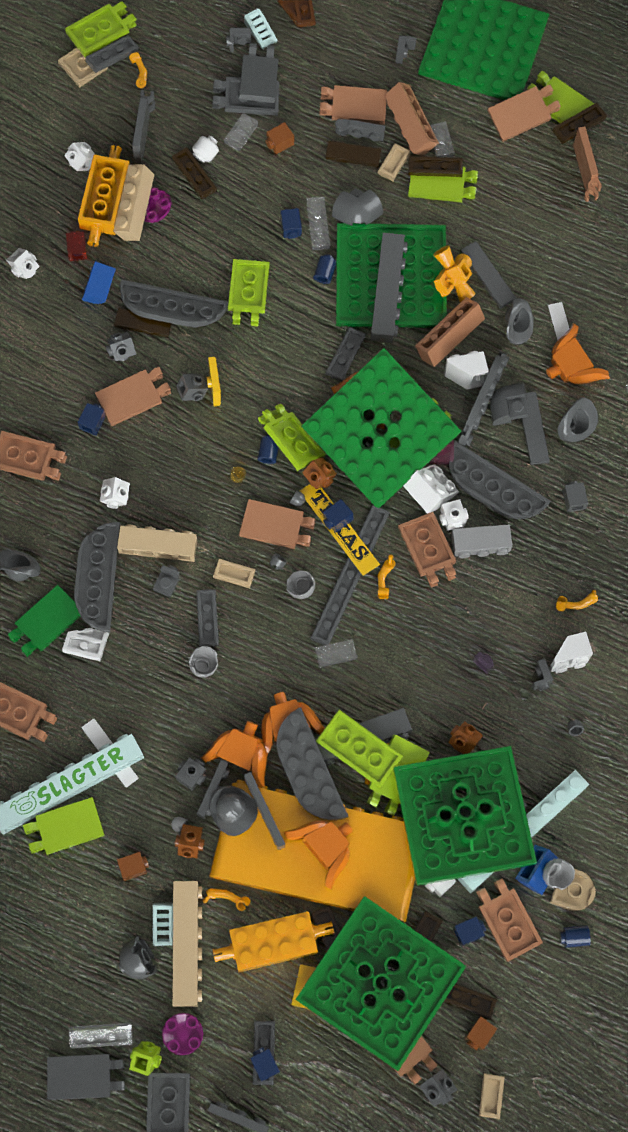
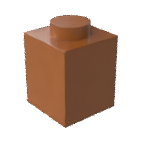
M284 122L267 131V140L265 142L270 150L272 149L275 154H278L294 145V134Z
M140 852L117 859L124 881L147 874L146 868L149 867L146 856L142 857Z
M480 1016L465 1037L468 1040L467 1044L476 1051L478 1048L483 1050L497 1028Z

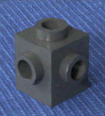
M128 332L116 333L107 338L109 344L106 346L109 357L113 356L115 361H125L130 356L136 355L132 338Z
M182 374L176 385L182 401L202 400L208 390L203 374Z
M189 757L187 761L183 760L177 769L179 772L175 776L176 780L193 791L197 784L201 785L207 777L205 775V764L197 758L193 760Z
M443 1069L419 1086L433 1107L439 1103H442L444 1106L453 1099L451 1094L458 1090Z

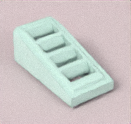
M259 8L244 16L245 25L247 28H251L252 35L262 49L266 48L267 45L270 46L277 42L276 36ZM269 35V38L262 41V38Z
M153 903V946L173 945V903ZM157 910H169V913H157ZM157 918H169V922H157ZM157 927H169V930H157ZM157 935H169V939H157Z

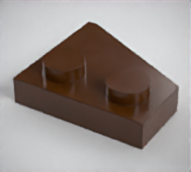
M277 0L298 28L315 26L316 21L312 0Z

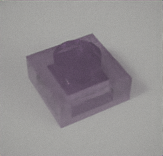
M479 652L474 657L473 662L486 674L493 669V659L488 654Z

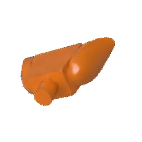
M573 323L571 328L553 346L551 359L553 366L546 370L548 377L553 379L560 375L563 382H570L576 385L610 379L607 370L593 368L594 365L576 339L579 327Z
M285 692L273 695L276 705L269 708V712L264 715L261 724L262 744L266 748L267 755L272 749L273 739L274 742L277 741V735L283 721L289 714L300 707L309 727L315 733L321 735L325 729L308 705L303 702H297L296 699L287 701Z
M247 721L244 730L233 729L222 733L201 757L205 763L220 757L248 771H252L257 786L265 787L267 751L262 744L263 739L254 736L258 725L253 722Z
M317 820L293 830L283 831L285 838L288 840L303 839L302 842L324 869L328 870L325 878V887L332 890L334 882L349 861L350 851L348 846L350 843L345 837L353 832L350 825L345 822L337 828L333 822L327 823Z

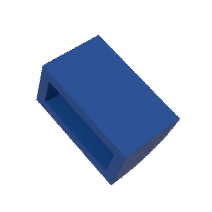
M95 261L82 300L94 304L106 302L116 269Z
M535 845L534 851L537 864L522 867L515 879L530 890L543 895L548 886L543 880V869L550 860L557 859L558 857L549 849Z

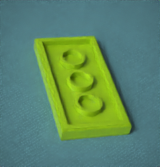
M341 710L337 711L316 740L318 744L379 788L383 786L393 772L394 767L404 757Z

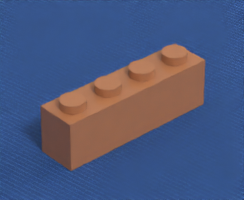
M401 82L396 84L384 95L387 105L392 110L394 119L399 124L402 130L401 133L409 144L410 151L413 154L424 156L439 142L411 86Z
M466 297L415 345L422 361L435 367L485 319L477 302Z

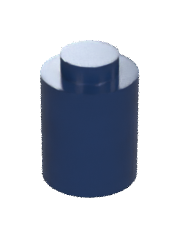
M325 254L319 257L313 277L315 281L322 284L331 283L337 264L333 256Z
M269 434L261 438L258 461L265 464H275L279 447Z
M588 925L563 927V932H559L560 943L564 944L565 948L590 946L591 938Z

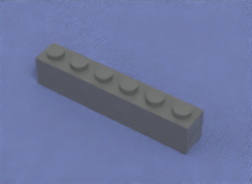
M383 232L370 341L393 343V336L397 337L398 326L395 325V320H399L400 315L397 303H401L402 292L398 291L399 286H403L404 275L400 274L401 269L405 270L406 259L402 258L403 253L407 252L408 242H404L405 235Z
M404 708L359 723L385 743H390L394 734L406 739L412 731ZM317 743L326 766L334 764V760L339 759Z

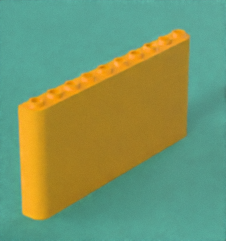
M237 780L236 783H232V786L244 790L252 797L245 781ZM265 786L258 788L285 842V848L277 849L259 810L254 823L242 834L230 836L220 831L209 878L353 912L365 896L403 923H406L415 875L405 825L401 817L392 816V818H387L380 812L373 811L370 814L364 812L365 810L362 808L353 807V809L345 808L348 818L334 821L324 820L308 813L300 805L296 796L288 795L287 791L276 789L275 791L267 790L268 787ZM317 820L327 823L333 822L337 828L345 822L350 825L353 832L345 837L350 843L348 846L350 851L349 861L334 882L332 890L325 887V878L328 870L324 869L302 842L303 839L288 840L285 838L283 831L293 830Z

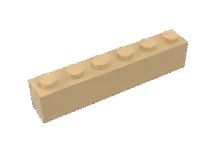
M173 881V1007H198V1002H202V989H198V981H202V968L198 969V960H202V948H198V940H202V927H198V919H202V907H198V899H202V886H198V881Z

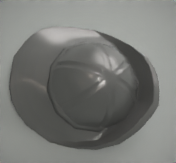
M515 298L512 306L505 313L504 321L507 326L509 342L514 345H521L528 341L533 333L534 317L528 301Z
M586 397L579 398L563 415L558 426V435L561 440L578 442L593 433L598 423V413L590 399Z
M13 549L0 552V570H4L10 579L24 581L29 577L40 575L41 568L39 563L29 554Z
M235 786L219 788L214 792L210 800L211 816L218 828L227 835L237 836L242 834L256 820L258 813L257 805L254 799L240 788Z

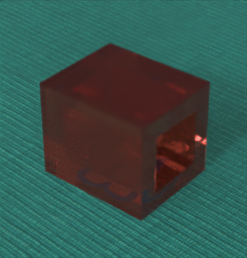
M80 231L66 233L69 261L88 260L85 233Z

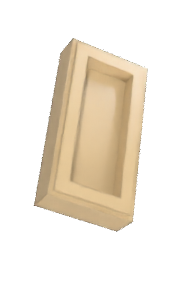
M395 143L379 168L378 174L394 182L411 151Z
M219 559L213 578L250 589L256 569Z
M483 1074L479 1116L500 1119L505 1076Z

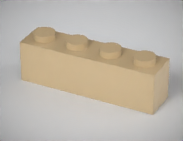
M144 164L128 165L114 226V232L124 241H140L154 174Z
M127 524L126 526H120L117 549L120 554L195 562L197 534L191 531L180 533L172 529H164L162 531L149 526L137 528L135 525Z

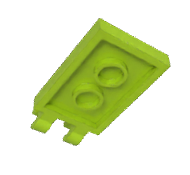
M121 1L114 7L110 3L66 27L65 32L82 55L87 57L128 34L129 29L134 28L137 24L133 14L128 15L123 20L120 18V16L127 13L125 10L127 6Z
M544 71L538 74L536 82L543 87L551 84L553 89L552 95L543 98L546 107L557 100L561 105L559 111L550 114L559 123L564 122L594 104L555 76L550 79ZM531 83L527 89L529 90L533 87H536V85Z
M463 167L462 177L411 175L408 197L461 203L462 198L475 199L476 187L464 188V182L477 183L478 171L471 170L465 172L466 167Z
M233 259L228 311H233L232 320L234 325H240L241 312L252 313L251 326H258L259 313L265 314L270 262Z
M281 403L275 406L276 410L270 411L267 409L262 412V416L258 417L259 422L265 424L264 429L297 471L307 467L313 460L325 457V452L302 428L301 422L294 413H288Z
M396 734L393 735L389 746L404 756L397 766L424 762L430 753ZM393 770L381 788L370 782L368 788L373 791L367 800L368 804L377 807L381 795L389 798L390 800L384 812L392 816L395 815L398 804H400Z
M93 797L36 815L37 822L23 825L26 835L36 831H40L42 841L28 844L32 854L45 850L46 854L49 855L105 836Z

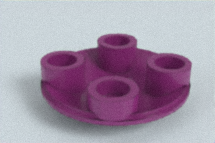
M158 188L151 189L144 219L145 222H158L169 213L171 198L167 192Z
M187 1013L175 1014L166 1021L162 1030V1039L166 1048L172 1053L188 1055L196 1051L201 1045L203 1028L199 1020L193 1015Z

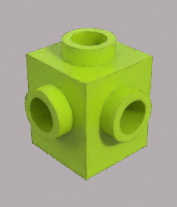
M142 1041L131 1052L129 1070L149 1076L155 1068L160 1066L162 1056H160L161 1047L156 1046L152 1042Z

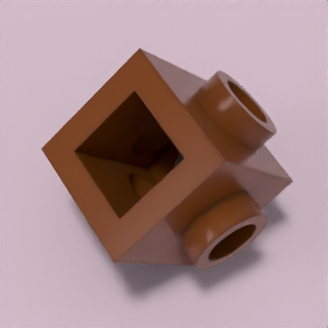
M323 457L313 460L302 472L309 480L310 485L316 490L322 487H329L333 483L332 479L337 475L332 465Z
M464 721L460 727L456 725L451 731L450 735L452 738L448 743L462 754H469L484 735L478 732L473 725Z
M183 824L181 835H177L175 847H178L179 856L198 858L199 851H203L205 839H202L203 827Z

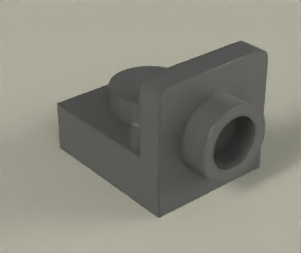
M230 28V35H226L227 46H230V53L234 52V44L245 45L251 43V28Z
M408 35L399 36L396 64L403 63V57L407 58L408 50H415L416 38Z
M162 565L153 591L171 598L179 582L180 573L177 568L171 565H167V567Z
M544 658L537 661L534 668L537 678H541V680L533 683V690H546L553 682L552 675Z

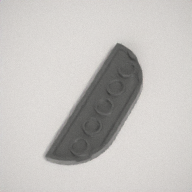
M122 279L120 283V295L125 306L138 316L197 328L216 322L228 309V301Z
M499 351V356H496L459 440V444L464 447L466 445L470 446L474 437L471 435L473 429L477 431L480 425L482 415L485 414L488 402L494 394L496 384L499 383L502 371L509 361L510 357L507 356V353Z
M456 441L454 442L449 456V469L453 480L464 492L497 513L512 519L531 518L548 507L551 502L550 500Z
M120 522L101 525L84 538L79 548L74 597L78 613L91 627L109 633L111 631Z
M300 707L286 717L277 735V752L289 783L300 805L311 815L331 821L348 818L342 800Z

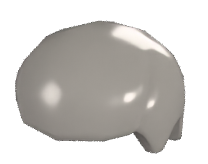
M299 570L293 572L287 579L286 590L294 598L305 599L313 594L315 579L309 572Z
M209 646L196 648L189 658L191 672L197 677L203 678L213 675L218 667L217 652Z
M559 858L550 860L543 869V880L551 888H558L560 890L567 888L575 876L573 866L566 860Z

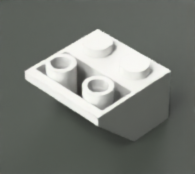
M471 351L467 355L462 356L458 354L452 355L447 358L444 370L445 377L465 389L482 387L489 373L483 351Z
M435 464L420 471L417 470L404 485V488L427 514L439 509L442 504L448 502L459 492L455 484L448 480L443 474L442 469Z
M582 632L567 636L549 668L550 672L556 671L558 674L567 671V668L570 667L579 669L586 666V663L593 654L587 633Z

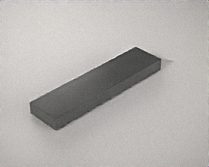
M475 241L461 249V254H466L470 257L472 270L498 307L501 309L512 303L516 297L479 244Z
M536 392L526 393L529 417L521 418L531 466L549 463L550 460Z
M252 773L245 774L244 780L277 849L285 848V842Z

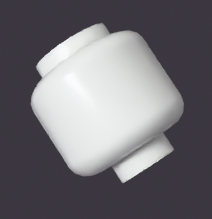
M201 136L192 147L193 156L202 163L211 162L219 152V148L216 145L218 142L211 136L208 138Z

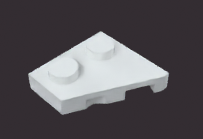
M87 628L82 631H70L67 633L62 651L101 661L109 632L93 628Z

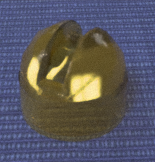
M239 466L234 467L230 473V478L234 483L242 482L246 476V471Z

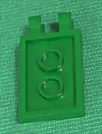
M57 585L15 622L18 628L12 630L8 636L13 643H16L23 635L30 640V642L21 647L22 652L28 657L37 648L42 652L81 616L78 613L75 602Z

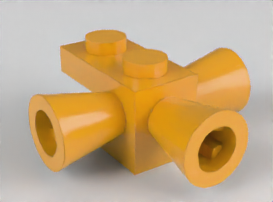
M449 245L437 250L433 255L444 267L434 280L437 291L444 297L449 295L455 287L459 302H462L466 297L472 298L476 293L467 283L472 275L470 270L472 261L470 257L466 254H459L454 260Z

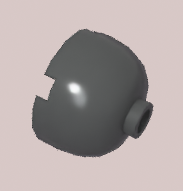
M136 937L126 943L120 950L119 968L122 973H126L129 977L142 980L157 972V964L153 966L151 959L155 957L148 944L143 939L139 941V937Z

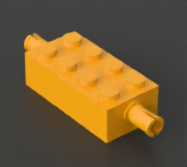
M115 145L111 146L109 157L93 155L78 216L80 229L90 231L87 244L92 247L93 243H95L94 247L99 246L101 233L116 235L114 226L130 163L127 160L119 159L122 148L117 146L115 150Z
M309 911L231 929L229 932L232 943L227 947L212 949L213 954L217 955L214 956L215 962L230 958L236 959L239 973L318 954L317 938L333 935V924L330 921L314 926L311 923Z

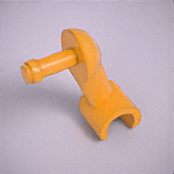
M134 52L130 54L129 59L132 64L136 63L140 73L136 80V86L142 89L146 86L147 69L141 60L140 54Z
M391 554L384 562L377 576L379 599H389V588H385V578L396 565L395 561L392 560L393 555Z
M592 590L586 598L579 602H567L566 597L559 596L556 609L564 611L565 609L580 610L598 601L596 590Z
M207 889V896L203 899V903H207L210 898H225L236 903L239 911L246 909L242 902L246 906L250 905L248 897L244 896L241 898L223 889Z

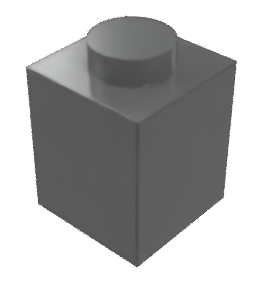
M573 481L567 483L562 491L567 513L586 510L588 499L584 482L578 483Z

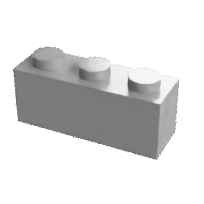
M510 525L452 530L453 555L459 556V558H468L470 555L485 557L492 553L506 555L512 549Z

